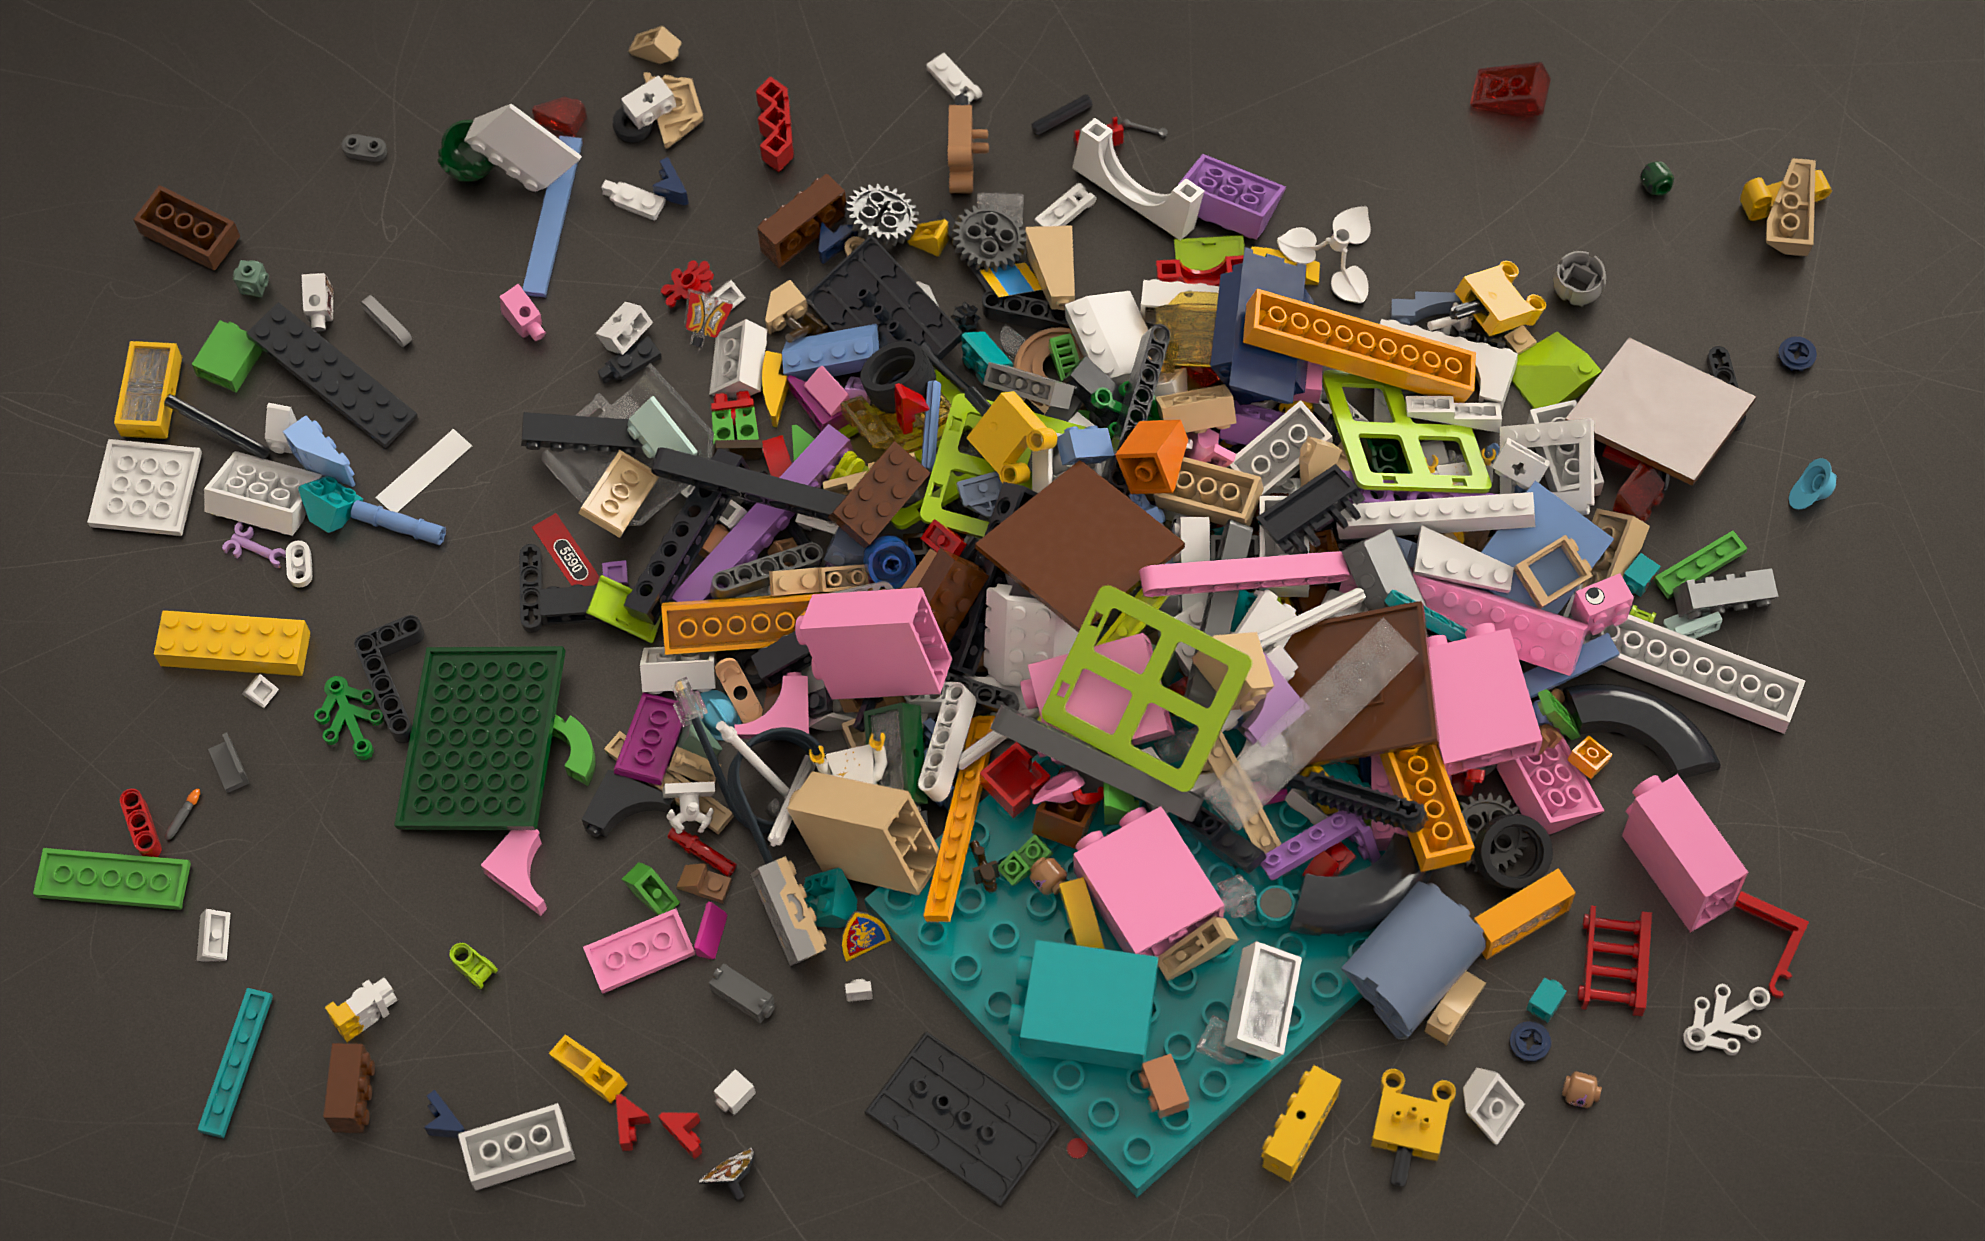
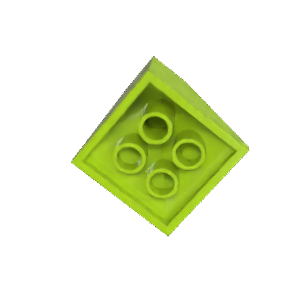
M1555 332L1518 355L1517 366L1511 382L1533 409L1573 401L1587 392L1602 371L1586 352L1560 333Z

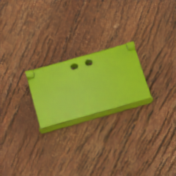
M1243 235L1174 239L1175 259H1179L1184 266L1193 270L1212 269L1218 266L1226 256L1244 255Z
M601 575L586 613L647 642L653 643L662 615L656 625L632 617L623 605L628 594L633 589Z

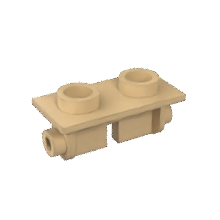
M676 747L668 770L697 782L715 783L717 779L708 759Z

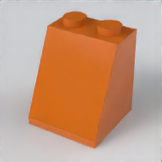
M1181 419L1139 421L1119 448L1115 456L1130 494L1173 493L1188 443V437Z

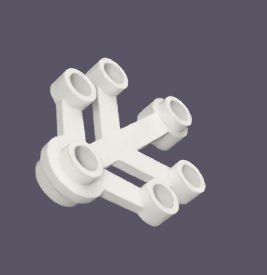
M1719 984L1714 991L1716 1002L1713 1020L1705 1027L1704 1018L1705 1013L1710 1007V1002L1705 997H1698L1693 1004L1695 1011L1693 1026L1688 1027L1683 1035L1685 1045L1694 1051H1700L1709 1046L1723 1049L1728 1055H1735L1740 1049V1043L1737 1039L1729 1038L1725 1040L1711 1035L1720 1031L1743 1036L1748 1042L1758 1041L1761 1035L1759 1027L1755 1025L1744 1026L1732 1022L1753 1009H1764L1770 1001L1768 991L1761 987L1752 989L1748 1000L1724 1014L1726 1000L1730 995V988L1725 984ZM1718 990H1724L1727 995H1719ZM1755 997L1761 998L1762 1003H1761V1004L1755 1003L1754 998H1755ZM1703 1002L1706 1005V1008H1699L1697 1006V1003ZM1748 1031H1755L1757 1036L1751 1037ZM1694 1035L1698 1036L1700 1042H1694L1691 1037ZM1727 1044H1734L1736 1050H1730Z

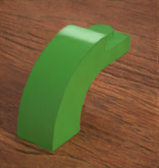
M555 715L552 735L566 742L571 748L570 757L564 765L567 775L588 786L593 778L596 765L595 752L590 736L584 726L574 717L569 716L565 722L561 717Z

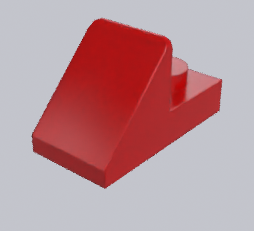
M900 383L895 384L896 421L904 435L913 433L915 414L929 411V407L921 394Z
M936 519L932 521L921 537L936 552L942 548L957 556H960L967 545L962 537Z
M1340 841L1326 851L1316 855L1302 876L1305 877L1307 873L1315 876L1337 877L1356 860V855Z
M618 1094L616 1095L620 1146L622 1151L633 1150L632 1142L637 1141L636 1128L631 1125L651 1123L647 1113L623 1095Z
M661 1113L658 1116L664 1128L695 1160L702 1153L699 1145L701 1140L690 1130L700 1122L699 1114Z

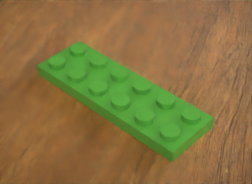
M43 848L33 895L36 898L181 910L191 863L189 860Z

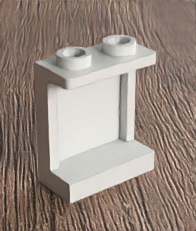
M1267 589L1265 591L1255 590L1253 594L1257 597L1235 632L1230 631L1229 634L1257 632L1259 635L1296 617V610L1286 603L1283 605L1277 601L1278 596ZM1288 636L1276 643L1280 644L1284 648L1285 644L1291 636Z

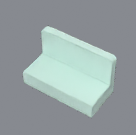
M1719 611L1712 614L1710 612L1702 613V617L1688 620L1687 616L1679 617L1677 614L1664 619L1663 624L1666 629L1696 639L1719 630L1723 619Z

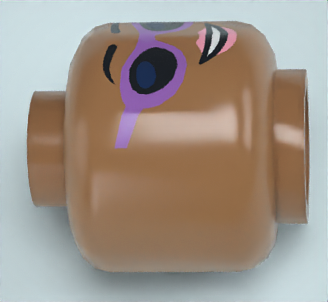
M1042 857L1030 868V880L1042 894L1049 895L1054 893L1057 895L1060 893L1059 884L1066 881L1067 872L1054 858L1046 859Z
M1573 1072L1571 1076H1566L1562 1096H1566L1568 1104L1590 1108L1593 1101H1599L1602 1087L1597 1086V1078L1595 1076Z

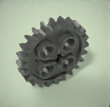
M868 184L867 189L861 186L859 191L854 190L852 196L849 195L845 206V218H848L847 225H853L852 231H859L858 237L865 235L868 238L872 235L878 242L882 241L884 246H887L888 242L896 246L897 241L903 244L905 239L910 240L911 235H914L917 228L919 213L915 212V205H910L911 199H904V193L896 194V188L893 191H889L887 185L884 189H881L879 184L876 185L875 189ZM886 204H889L887 210L884 211L881 217L880 223L877 227H875L876 221L880 218L884 206Z
M981 204L980 210L972 206L971 212L966 209L964 215H959L957 222L954 223L951 236L953 237L952 245L956 246L955 253H962L961 260L969 259L968 266L973 263L976 264V270L983 266L985 272H988L989 267H992L994 272H997L1000 266L1005 271L1007 264L1013 267L1015 261H1019L1021 254L1024 253L1026 231L1022 230L1023 223H1016L1017 216L1009 217L1010 210L1003 213L1002 206L997 210H994L993 204L990 205L989 209H986L985 205Z
M1481 793L1478 794L1477 801L1470 796L1467 800L1468 805L1464 802H1461L1459 805L1473 843H1475L1478 832L1485 825L1481 813H1485L1487 823L1492 820V815L1515 814L1519 809L1518 806L1512 809L1509 807L1511 800H1508L1505 804L1501 803V795L1496 800H1493L1491 793L1488 794L1485 800ZM1467 820H1476L1479 824V828H1470L1467 824ZM1508 827L1495 835L1491 843L1494 855L1490 854L1494 867L1498 871L1499 866L1506 871L1508 863L1514 866L1517 862L1515 857H1522L1523 853L1519 849L1527 847V844L1522 840H1526L1529 837V834L1522 832L1524 830L1517 827ZM1497 839H1505L1508 843V848L1499 847ZM1472 853L1470 861L1466 862L1464 867L1467 868L1472 863L1474 864V872H1476L1478 869Z

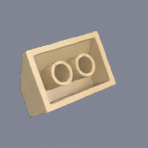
M1225 384L1155 397L1160 420L1181 419L1185 432L1204 433L1208 428L1226 429L1231 427V424L1237 423L1233 395Z

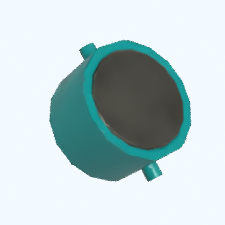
M1271 885L1259 893L1256 914L1263 926L1280 928L1291 921L1295 900L1289 888Z

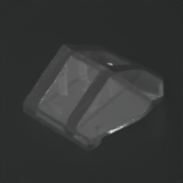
M1213 1015L1195 1050L1225 1064H1242L1247 1053L1224 1045L1228 1022Z

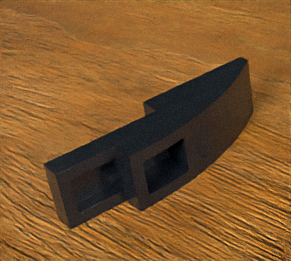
M1200 806L1193 822L1178 817L1179 822L1193 836L1234 869L1239 867L1250 874L1267 858L1263 850L1231 830L1226 821L1203 806Z

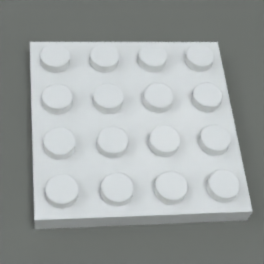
M108 439L87 522L88 525L97 528L182 536L202 455L201 449Z

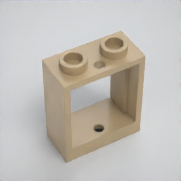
M1566 535L1514 567V572L1539 609L1549 605L1592 577L1590 564L1586 559H1581L1577 553L1579 551L1577 544L1572 538L1568 539ZM1561 547L1579 575V578L1552 595L1547 596L1528 566Z

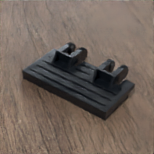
M1335 464L1256 518L1259 525L1284 553L1295 547L1301 554H1308L1306 545L1300 540L1302 537L1305 536L1316 548L1321 545L1320 540L1309 526L1311 525L1318 532L1335 520L1342 529L1348 527V522L1340 512L1345 509L1357 521L1361 518V515L1349 499L1351 498L1358 505L1365 500V497L1348 476Z

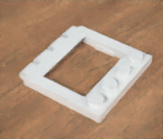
M1580 419L1500 427V450L1507 438L1526 448L1579 443V490L1553 492V494L1581 515L1590 513V506H1594V420ZM1500 476V494L1515 493L1514 486H1516V481L1510 477L1503 478Z

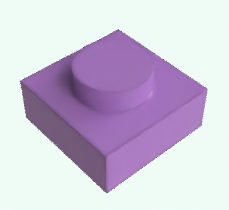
M626 561L602 563L603 576L622 585L629 586Z

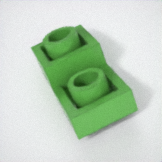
M1034 834L1018 851L1014 850L998 865V869L1009 883L1014 886L1031 874L1030 868L1036 861L1042 857L1047 859L1054 853L1038 835Z

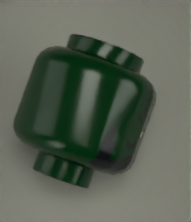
M1664 162L1648 163L1640 175L1642 184L1651 195L1661 196L1667 194L1672 189L1674 176Z

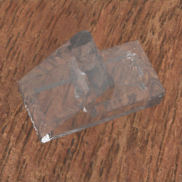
M1198 726L1191 729L1183 727L1175 731V735L1161 738L1154 742L1161 760L1170 764L1185 759L1195 740V735L1199 731Z

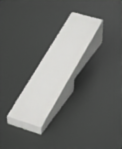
M1453 396L1405 397L1407 417L1500 433L1502 422L1500 403H1454Z

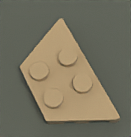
M643 73L646 83L655 78L651 76V73ZM664 75L661 78L674 94L676 107L669 113L656 118L665 149L669 148L704 120L693 81L690 78H675Z

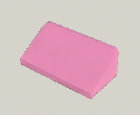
M820 366L804 384V387L831 417L850 405L848 393L823 366Z

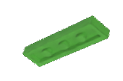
M1731 531L1655 576L1654 582L1666 598L1669 599L1674 596L1673 589L1686 580L1694 579L1698 581L1745 554L1748 548L1736 533Z
M1547 689L1538 692L1540 701L1537 704L1542 715H1546L1548 721L1552 722L1556 729L1559 728L1562 735L1566 734L1571 740L1581 737L1572 714Z

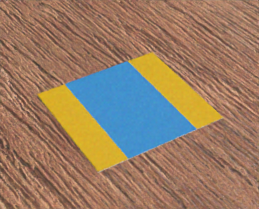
M1025 262L1014 264L1013 267L1007 265L1005 271L1001 267H998L997 272H994L993 268H989L988 272H985L984 269L979 270L998 297L1042 290L1038 279Z

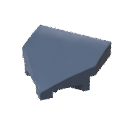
M992 472L957 482L956 486L963 506L987 518H991L1003 485L999 474Z

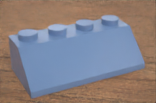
M877 324L802 337L791 343L786 341L782 351L784 375L787 377L792 375L807 382L820 366H823L832 377L861 372L866 360L879 350Z

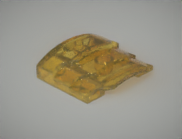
M1180 292L1169 304L1157 307L1155 325L1163 324L1170 331V341L1160 373H1175V365L1210 366L1218 302L1217 292Z
M942 392L940 393L937 442L942 439L951 408V403ZM862 395L841 402V414L851 427L856 428L861 436L866 438L873 448L887 449L895 441L908 453L922 449L925 412L915 414L913 433L904 435L896 421V413H885L877 409L875 405L870 406Z

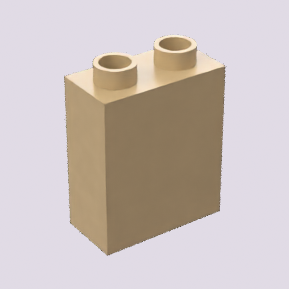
M812 771L802 787L791 795L787 810L822 872L840 868L847 879L914 895L921 893L934 873L939 848L908 791Z

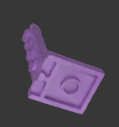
M1341 810L1266 853L1267 858L1260 865L1270 880H1275L1347 837L1352 843L1356 841L1359 854L1364 860L1368 858L1371 864H1374L1380 858V854L1372 829L1364 823L1362 816L1357 817L1356 814H1347L1346 811Z

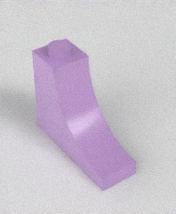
M1265 653L1264 656L1274 687L1266 694L1267 696L1264 699H1261L1256 704L1251 715L1242 724L1246 731L1243 734L1252 745L1256 743L1261 747L1267 745L1308 710V707Z

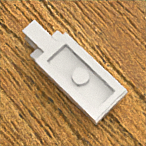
M605 180L601 187L603 194L609 196L610 200L615 203V206L654 221L666 203L663 197L622 182L616 184Z

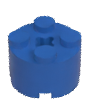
M881 536L873 540L864 550V566L875 583L886 581L894 589L900 588L916 568V559L913 552L904 541L896 536ZM892 559V560H891V563H892V564H891L890 566H888V565H887V560Z

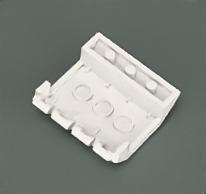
M997 584L995 588H987L986 605L989 607L986 608L985 626L988 628L985 629L984 647L987 649L984 650V666L988 669V674L1001 684L1021 687V681L1031 678L1028 669L1029 664L1069 654L1078 632L1038 599L1010 595L1012 585Z

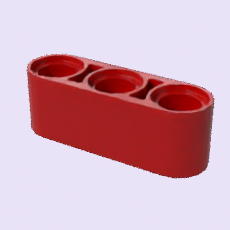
M127 789L120 796V805L134 846L141 856L158 857L162 850L147 803L138 790ZM138 800L136 805L129 806L131 802ZM145 821L143 826L136 828L138 823ZM152 842L149 848L143 849L145 844Z

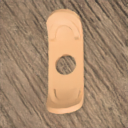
M726 658L718 662L715 666V673L742 723H749L762 717L763 708L738 662L733 658ZM738 686H744L747 689V697L743 700H737L734 697V690Z

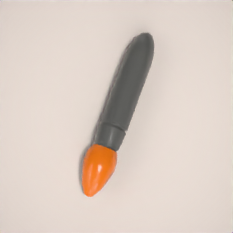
M195 789L188 795L186 802L165 833L166 840H170L177 833L193 805L197 803L200 789Z

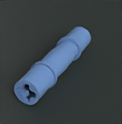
M356 500L351 509V518L370 523L375 527L379 525L395 532L411 535L414 539H421L437 545H441L445 538V527L424 521L421 518L417 520L401 513L385 510L382 506L372 505L360 500Z

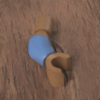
M1555 688L1551 694L1562 704L1565 700L1564 693ZM1540 700L1532 704L1543 739L1539 753L1536 755L1542 754L1547 747L1554 749L1562 739L1561 734L1552 726V722H1549L1546 715L1543 716L1537 704Z

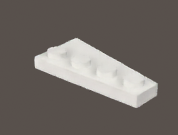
M1420 527L1413 574L1503 593L1511 591L1513 567L1429 528Z

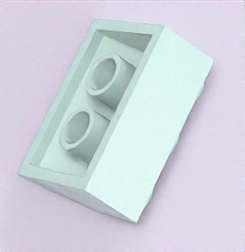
M654 396L649 398L629 418L627 430L633 439H638L643 445L642 450L647 457H653L654 459L656 451L660 447L697 455L698 451Z

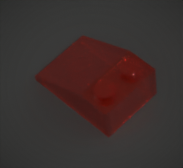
M1542 62L1478 69L1470 105L1474 108L1521 117L1543 115L1551 78Z

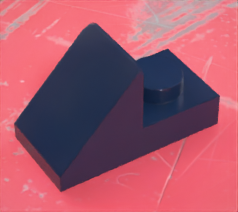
M669 158L660 160L661 170H659V175L662 181L653 185L654 194L665 198L666 201L681 205L689 204L687 192Z
M821 223L819 257L822 264H825L845 249V243L848 239L858 237V231H852L853 225H841L833 234Z
M435 1090L429 1093L427 1098L430 1104L427 1107L436 1119L425 1126L427 1134L459 1138L458 1134L466 1132L438 1093Z

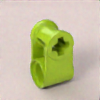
M465 943L455 944L450 950V958L455 969L479 989L484 987L483 983L492 973L498 971L493 963ZM460 954H468V958L465 961L456 960Z

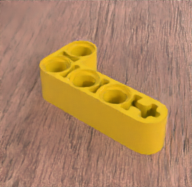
M1821 170L1815 171L1814 202L1825 199L1832 193V189ZM1755 178L1744 185L1740 202L1749 220L1755 221L1769 216L1783 181L1766 186L1762 178Z

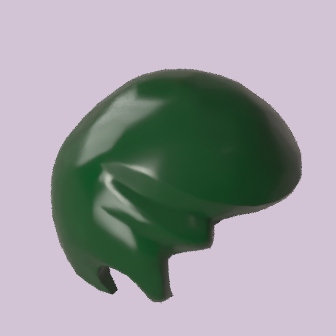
M462 120L452 124L445 131L441 142L442 148L438 150L439 158L437 161L441 168L452 178L463 182L479 180L488 175L496 166L489 161L488 157L481 152L475 151L470 144L464 141L474 120Z

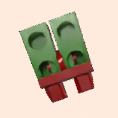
M747 390L736 393L737 400L728 401L727 394H715L714 403H711L713 444H715V440H735L734 429L737 431V440H759L754 401Z

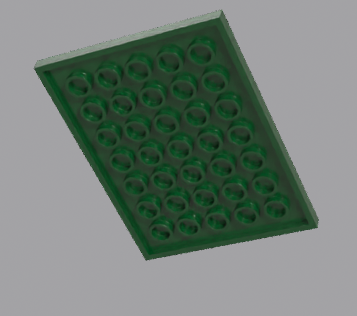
M563 646L426 647L394 823L398 830H537L566 653Z

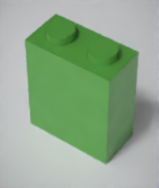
M219 320L191 365L198 377L237 393L263 350L247 338V331L240 329L239 326L232 322L225 323Z

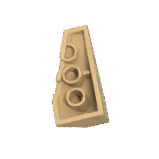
M1792 158L1766 221V243L1783 254L1808 256L1813 246L1816 160Z

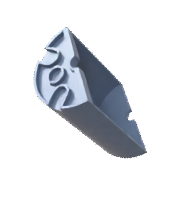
M1418 881L1398 906L1383 920L1341 968L1361 995L1374 1005L1373 1010L1396 1039L1404 1040L1412 1034L1486 947L1482 935L1484 930L1469 917V910L1461 904L1457 905L1433 883L1427 885Z

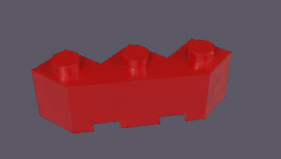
M770 76L756 90L758 107L764 110L758 117L759 131L767 138L760 145L762 160L780 172L794 157L788 89Z

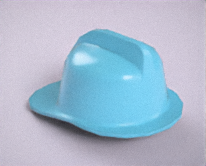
M1819 458L1812 461L1793 486L1789 495V504L1794 509H1805L1815 501L1825 499L1833 493L1836 487L1837 476L1832 472L1831 465L1826 459Z
M718 690L702 692L696 697L693 705L700 720L716 740L725 741L722 738V734L716 728L717 723L724 721L729 727L733 728L735 725L741 724V719L727 695Z

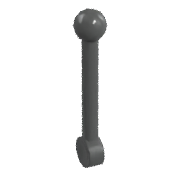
M1128 119L1122 121L1124 128L1133 127L1156 133L1161 138L1167 137L1168 131L1165 128L1155 129L1132 123Z

